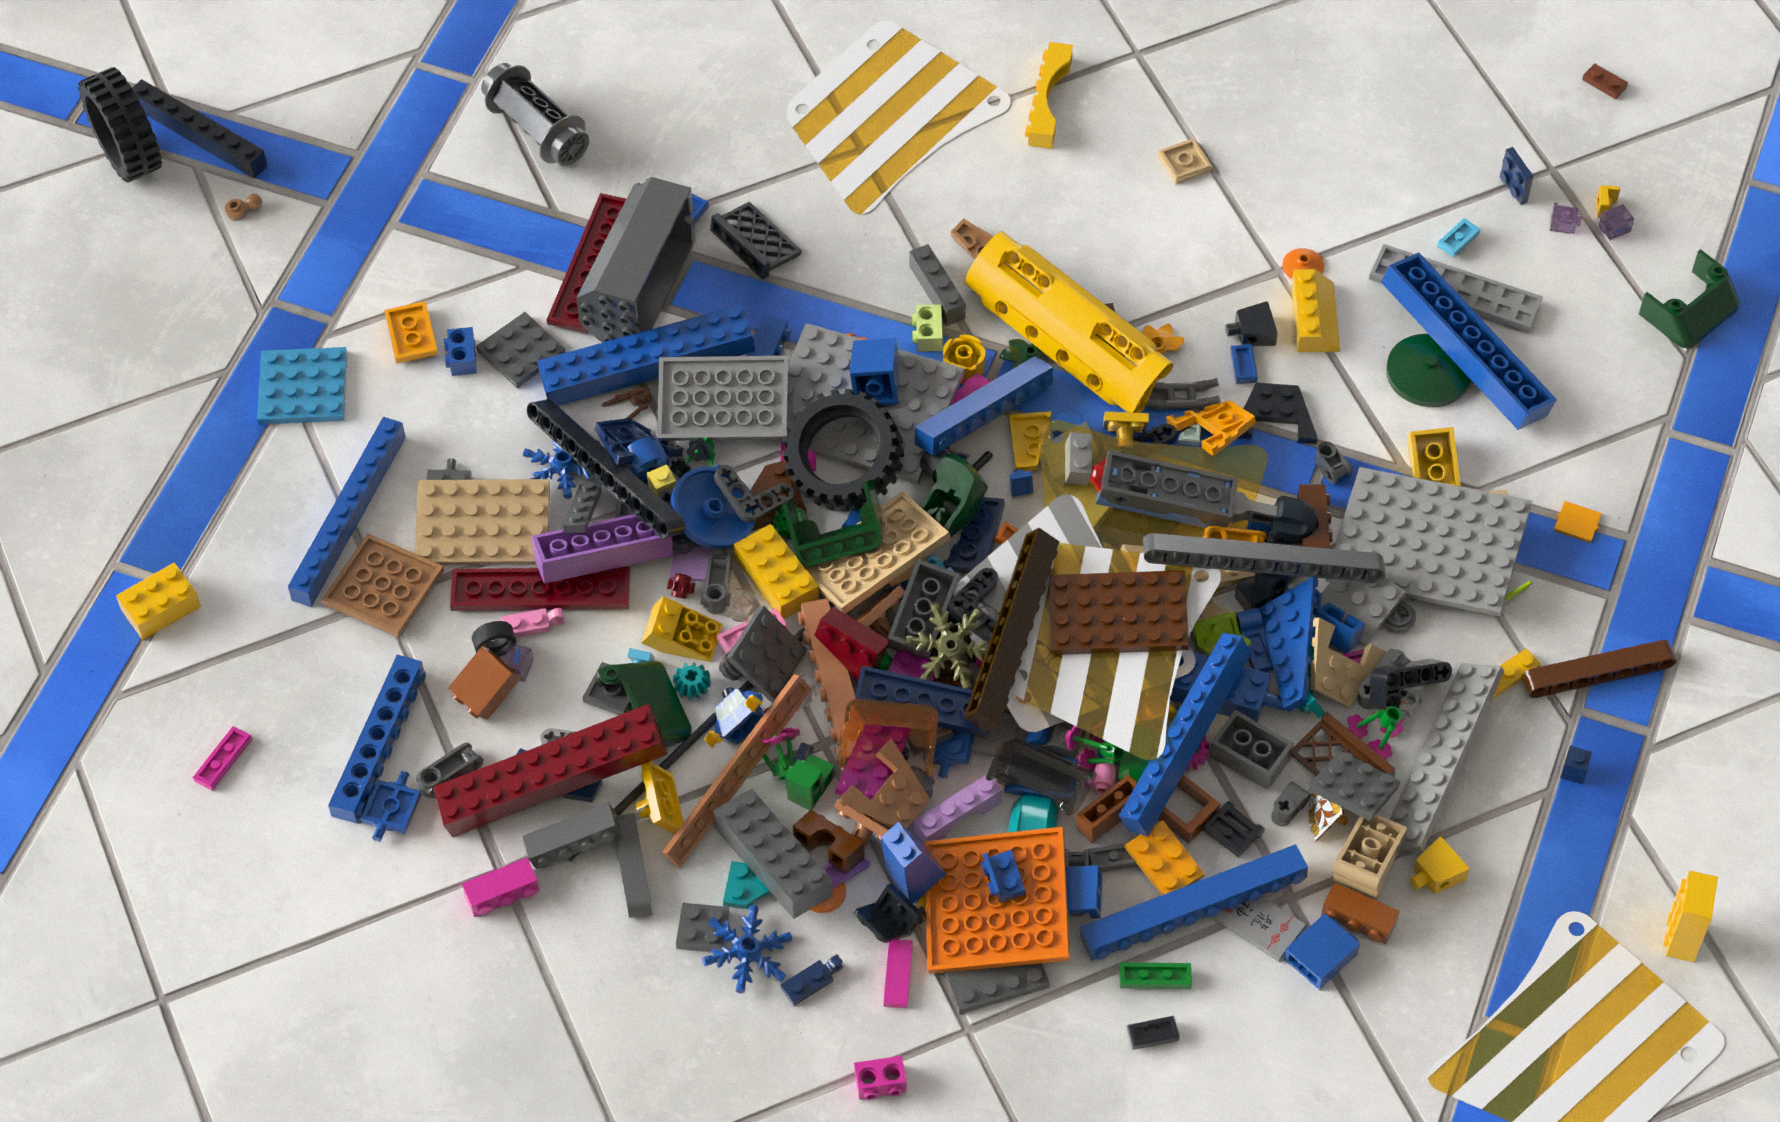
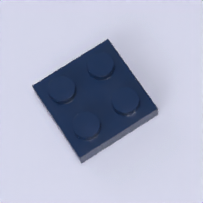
M1514 147L1505 150L1500 179L1510 189L1512 197L1516 198L1521 205L1528 202L1533 174Z

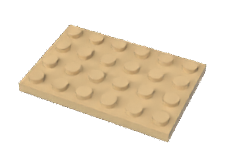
M550 479L418 480L415 554L440 565L536 564L533 556L532 536L549 532Z
M901 492L881 506L883 542L879 547L816 565L804 566L818 584L819 591L843 613H847L916 564L917 559L922 560L951 539L949 532L904 492Z

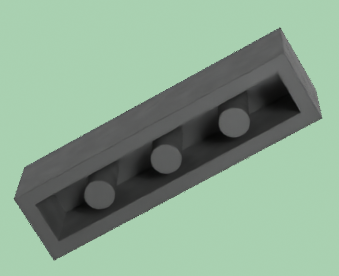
M929 244L909 251V267L933 305H941L942 319L946 326L966 319V303Z
M608 802L522 837L528 859L538 869L547 867L558 860L568 859L576 853L591 850L594 846L602 843L611 842L615 838L622 836L616 812Z

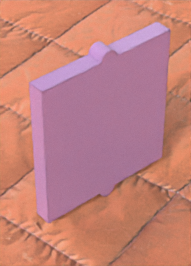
M696 546L695 549H691L686 554H673L670 579L675 577V573L691 576V581L705 582L711 548Z

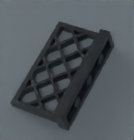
M747 202L722 216L716 213L711 217L710 231L762 280L769 277L771 270L802 254V250L751 202ZM749 210L754 216L741 215V213ZM727 220H738V225L730 224ZM740 221L752 222V227L742 226ZM755 223L764 224L767 229L754 227ZM739 231L749 232L751 237L743 236ZM753 233L764 234L766 237L765 239L754 238ZM768 235L777 236L780 241L768 240ZM752 243L764 245V249H757ZM767 245L779 247V251L766 250ZM781 247L789 248L792 252H781ZM765 256L778 257V259L770 262Z

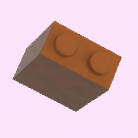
M481 646L448 689L454 693L452 697L458 703L469 707L467 711L477 719L482 717L488 720L521 677L492 650Z

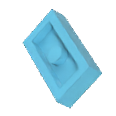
M1463 218L1438 241L1437 247L1454 258L1480 234V228Z

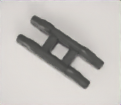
M1214 378L1190 383L1156 382L1152 392H1166V400L1149 398L1146 406L1156 410L1204 409L1205 406L1221 403L1219 395L1196 400V392L1207 391L1210 388L1219 386L1218 379ZM1174 391H1187L1188 400H1175Z

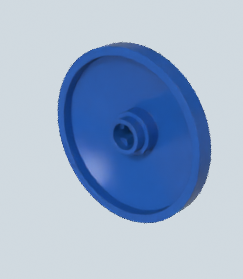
M707 466L690 470L675 485L670 503L671 508L685 522L684 534L695 543L707 548L727 549L734 547L733 544L749 535L756 521L746 523L739 518L715 483L714 474L718 469L717 467ZM721 474L722 478L726 477L728 479L729 476L727 474ZM732 490L734 497L742 498V493L739 490ZM756 506L749 511L746 509L745 512L752 514L756 509Z

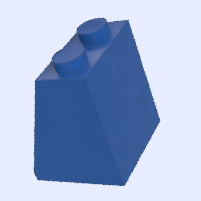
M896 338L853 341L850 378L853 392L856 395H859L861 391L866 393L869 399L873 397L877 399L881 405L899 404V354Z
M900 822L896 823L881 837L886 872L901 893L912 903H915L947 875L924 843Z

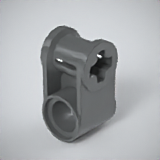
M1324 441L1318 444L1314 462L1330 484L1337 483V480L1344 476L1352 475L1353 471L1350 463L1342 456L1333 443Z
M1291 781L1274 802V810L1271 814L1272 821L1278 826L1288 825L1299 811L1307 805L1311 798V793Z

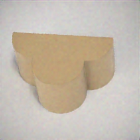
M1375 815L1371 821L1360 816L1335 860L1332 873H1334L1333 881L1378 899L1400 849L1407 827L1379 815Z

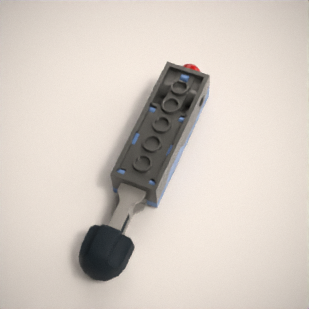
M1109 450L1105 459L1093 466L1090 477L1091 483L1098 491L1096 504L1198 527H1227L1229 523L1247 520L1270 525V535L1274 539L1288 542H1299L1309 537L1316 527L1315 511L1307 502L1282 495L1278 497L1275 505L1252 501L1244 493L1236 491L1238 478Z

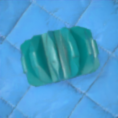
M695 662L692 663V666L684 663L683 669L677 668L676 674L673 676L675 691L679 692L681 698L688 696V699L691 701L696 696L700 700L701 694L707 695L708 688L711 686L710 672L705 670L703 664L696 667Z

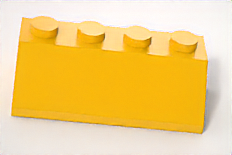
M1315 269L1294 270L1291 286L1297 352H1340L1334 282Z

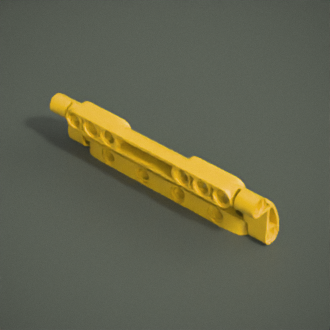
M999 231L986 244L965 277L964 284L982 297L981 303L1105 402L1115 406L1118 405L1127 413H1141L1146 406L1156 381L1165 378L1173 368V363L1157 352L1154 342L1028 245L1021 246L1003 231ZM1004 262H1006L1009 266H1011L1013 269H1015V270H1016L1018 273H1020L1023 277H1025V278H1026L1027 280H1029L1032 284H1034L1036 287H1038L1041 291L1044 292V294H1043L1042 292H1040L1038 289H1036V288H1035L1033 285H1031L1029 282H1027L1024 278H1022V277H1021L1019 274H1017L1015 271H1013L1010 267H1008L1006 264H1004ZM1096 334H1098V335H1099L1100 337H1102L1105 341H1107V342H1108L1109 344H1111L1114 348H1116V349H1117L1118 351H1120L1123 355H1125L1128 359H1130L1132 362H1134V363L1137 365V367H1136L1134 364H1132L1129 360H1127L1125 357H1123L1120 353H1118L1115 349H1113L1111 346H1109L1106 342H1104L1102 339H1100Z

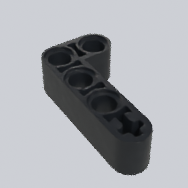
M1424 659L1377 667L1370 676L1371 706L1376 710L1383 709L1384 711L1389 706L1399 709L1401 705V689L1446 682L1452 675V667L1448 662L1435 659Z

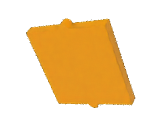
M1565 501L1561 512L1557 514L1558 520L1554 531L1591 543L1595 531H1598V522L1602 513Z

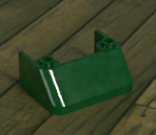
M1701 249L1697 252L1692 273L1710 287L1688 305L1682 300L1675 298L1669 299L1663 304L1646 292L1639 311V315L1678 346L1686 349L1695 346L1738 310L1740 303L1727 269Z
M873 479L862 483L868 503L860 509L861 523L820 534L816 522L812 520L799 522L794 501L782 504L796 556L802 565H816L872 550L882 544V511Z

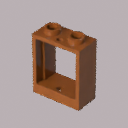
M1182 775L1177 786L1204 808L1186 824L1164 807L1158 821L1161 822L1163 820L1176 835L1179 834L1182 840L1190 844L1203 831V825L1220 809V803L1185 775Z

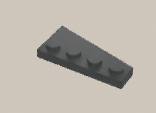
M1042 963L967 971H945L944 973L959 1014L1050 988V983Z

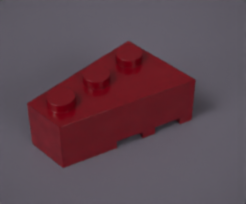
M834 606L820 619L814 634L857 680H859L862 666L879 669L890 643L886 638Z

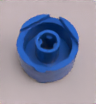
M645 437L631 443L627 447L635 455L633 462L628 463L631 467V472L644 484H648V472L665 465L669 467L670 460L658 438L651 440L650 437Z

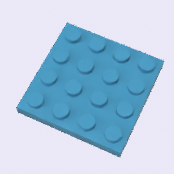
M346 347L261 351L257 410L258 425L344 421L347 369Z

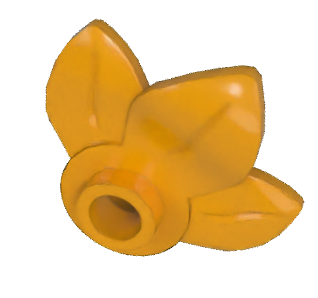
M1171 324L1163 325L1158 329L1146 325L1142 331L1143 335L1154 342L1157 352L1162 355L1166 351L1179 349L1184 343L1183 337L1173 335Z

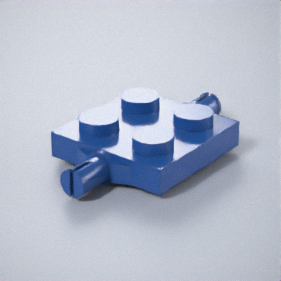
M953 730L955 737L942 743H937L925 750L924 762L926 764L940 765L938 776L940 778H947L950 766L969 763L975 738L974 734Z
M400 771L397 782L377 780L363 811L361 822L376 827L372 837L376 842L377 840L378 842L382 841L386 830L405 834L422 796L421 791L411 789L405 785L410 776L406 771L405 773Z

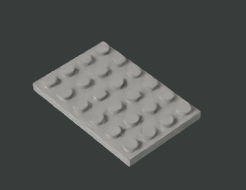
M788 356L659 357L658 440L695 441L699 437H706L708 440L783 439L788 434L786 429L788 425Z

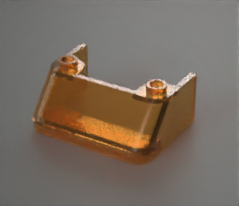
M857 698L847 703L840 730L837 759L840 768H845L847 741H857L858 737L864 733L865 724L910 728L909 739L911 743L916 747L926 748L924 771L928 776H932L938 725V713L932 706Z

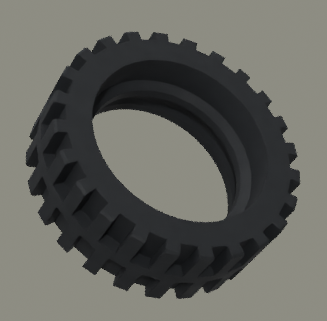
M111 67L81 80L78 83V90L87 119L91 124L92 131L96 135L100 147L103 149L107 160L110 161L112 168L116 170L117 175L123 181L129 183L162 167V156L159 152L160 148L156 141L157 138L151 128V123L145 114L144 108L141 106L137 95H135L131 85L128 84L125 76L121 74V71Z
M835 389L831 390V395L826 397L823 393L816 395L817 401L813 403L809 400L804 403L806 408L802 412L797 410L794 413L796 420L794 424L789 422L786 427L789 431V437H783V444L786 446V450H783L782 453L783 458L787 462L785 467L807 498H811L818 506L824 504L828 510L834 511L835 507H839L842 512L849 511V506H855L859 510L863 506L862 503L867 502L862 484L867 480L873 479L877 495L882 493L885 496L889 492L886 488L889 483L895 484L897 481L895 472L896 470H902L903 465L900 457H904V449L901 446L903 439L898 431L899 428L888 410L882 407L877 399L874 397L869 399L867 394L861 391L859 395H856L852 389H845V394H840ZM844 417L861 418L873 427L878 436L879 453L876 461L864 475L854 481L843 484H830L823 481L812 471L808 461V449L813 437L823 426L833 420Z

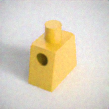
M1440 836L1415 860L1413 868L1415 875L1409 881L1415 890H1419L1426 885L1432 893H1438L1467 880L1470 868Z

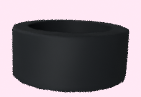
M492 621L483 624L473 632L471 637L476 653L483 646L492 650L499 657L511 652L517 644L512 625L505 621Z

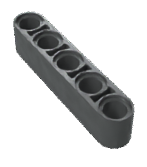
M635 812L617 815L622 836L615 838L628 915L629 918L652 914Z

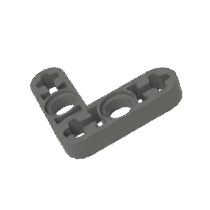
M729 465L720 466L714 474L715 483L739 518L746 523L754 522L781 508L782 504L790 502L794 496V490L791 485L779 483L753 497L735 470ZM721 474H727L729 476L728 479L726 477L722 478ZM732 490H739L742 493V498L734 497ZM780 491H781L782 493H784V492L787 493L786 496H785V495H782V496L778 497V499L776 498V496H778V494L780 493ZM761 499H768L771 502V507H765L761 503ZM755 506L757 508L754 510L752 514L745 512L746 509L749 511L753 509Z

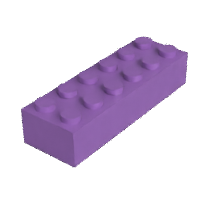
M635 514L590 523L586 533H564L562 529L532 536L533 556L544 583L673 556L672 537L660 538Z

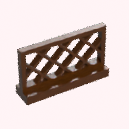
M1327 711L1321 716V721L1293 748L1292 757L1315 776L1320 773L1316 769V762H1330L1334 757L1331 753V746H1342L1345 749V753L1349 752L1352 757L1368 763L1372 767L1395 778V768ZM1321 729L1328 734V741L1315 742L1314 736ZM1329 746V756L1315 757V747ZM1302 747H1312L1313 757H1302L1298 751Z

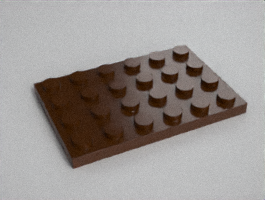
M1185 570L1050 575L1051 654L1189 650Z

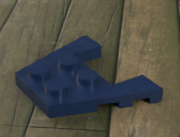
M631 418L596 422L594 428L617 465L633 462L635 455L627 448L631 443L645 437L655 440V436L651 434V429ZM660 441L668 458L682 456L683 447L680 445L674 447L668 444V441Z

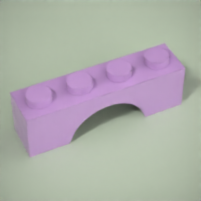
M989 773L914 819L913 834L923 843L924 841L945 839L949 831L963 818L973 813L984 815L1002 803V789Z

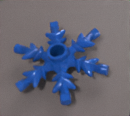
M554 441L551 442L556 447L553 449L557 452L554 457H551L549 452L545 455L540 449H537L536 453L525 448L523 456L533 458L530 462H541L540 465L549 463L551 465L550 468H541L542 471L533 472L532 475L535 477L530 479H548L549 477L552 480L553 474H558L560 477L557 482H560L557 489H563V496L566 499L572 497L571 488L577 487L571 481L575 480L571 476L573 471H577L579 476L583 473L587 479H591L592 475L581 465H578Z
M755 905L749 907L748 917L742 916L743 922L746 927L741 926L745 932V935L742 937L736 936V928L731 931L727 920L723 925L713 916L708 924L718 930L714 932V935L725 937L723 942L731 941L733 948L729 950L722 947L723 951L711 949L714 955L702 957L704 966L717 962L718 968L726 960L730 964L732 958H738L740 964L734 967L738 971L732 976V980L738 979L735 991L740 994L745 993L746 981L749 983L753 982L749 972H753L749 966L751 962L758 963L759 971L763 967L767 978H770V975L773 974L777 980L782 982L786 977L783 971L776 968L781 966V964L769 961L771 957H763L761 951L764 948L772 951L771 947L783 949L784 947L780 943L792 941V935L790 932L777 936V931H774L768 939L765 934L762 941H758L754 934L760 931L756 928L763 920L757 919L759 907Z

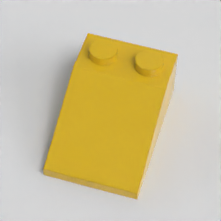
M1454 428L1410 431L1407 434V443L1413 477L1461 487Z

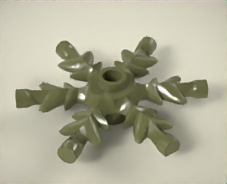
M935 603L930 606L935 617H930V621L938 626L934 629L941 632V637L935 640L932 634L928 638L919 631V637L907 635L906 644L918 645L916 651H921L928 647L927 652L933 648H936L939 652L938 657H930L932 662L922 666L927 670L922 674L921 679L930 680L933 674L936 678H939L940 667L945 669L944 661L951 660L953 662L951 670L955 669L954 681L960 678L962 687L968 689L972 685L967 675H972L973 672L964 666L968 663L961 660V655L968 653L970 658H973L974 654L983 661V655L986 654L988 647H984L987 643L986 641L975 645V640H973L968 645L964 642V636L973 635L969 631L980 627L975 622L983 613L976 608L969 618L964 614L962 625L957 624L959 631L953 633L949 630L952 622L947 623L949 612L946 611L942 614L939 603ZM953 641L955 647L949 649L946 646L948 642Z

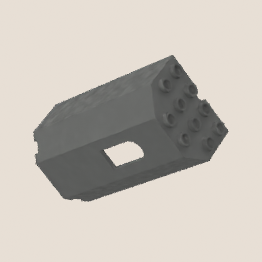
M654 177L646 179L642 184L637 183L633 185L576 298L580 324L600 342L603 343L653 328L696 241L694 218L690 217L693 211L691 187Z

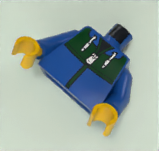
M732 687L724 689L722 692L724 700L715 708L717 715L716 729L709 732L704 741L711 748L716 743H721L723 738L738 745L751 733L765 714L760 707L763 703L762 695L750 690L745 692L740 689L734 690Z

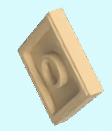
M1195 138L1158 150L1157 156L1175 184L1212 171L1213 166Z

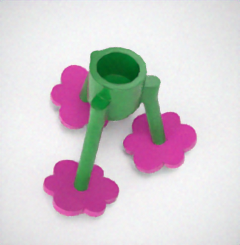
M1389 706L1385 711L1379 709L1377 713L1366 719L1361 718L1358 714L1349 716L1347 718L1349 730L1360 739L1368 735V730L1366 729L1368 723L1379 718L1380 731L1386 734L1382 741L1379 739L1369 741L1368 746L1383 759L1393 755L1391 746L1387 741L1390 737H1396L1404 729L1402 726V712L1397 707Z
M1104 721L1093 727L1091 740L1078 736L1080 733L1079 726H1073L1072 730L1069 729L1065 737L1067 748L1071 751L1074 750L1077 742L1100 748V753L1104 758H1096L1095 751L1084 748L1083 753L1079 755L1078 760L1081 771L1087 774L1093 773L1097 763L1114 765L1124 755L1125 750L1103 740L1106 725Z

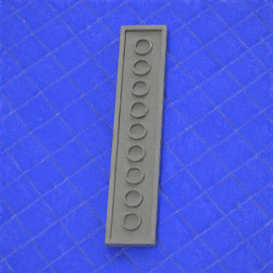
M1460 664L1390 817L1391 821L1407 827L1399 850L1424 851L1504 673L1502 666Z

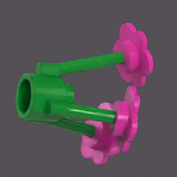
M784 728L779 735H773V737L763 740V743L770 742V745H775L780 759L775 761V766L766 753L762 758L770 768L773 777L778 776L779 780L786 779L787 769L795 764L793 763L794 755L791 740L800 736V729ZM783 741L787 742L789 760L788 757H784L780 745Z

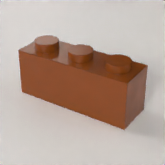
M1127 775L1076 814L1077 830L1093 843L1120 823L1122 820L1119 814L1137 782Z
M1334 882L1323 904L1321 916L1325 913L1330 918L1336 919L1339 924L1346 926L1350 931L1362 933L1375 942L1387 944L1398 921L1400 911Z

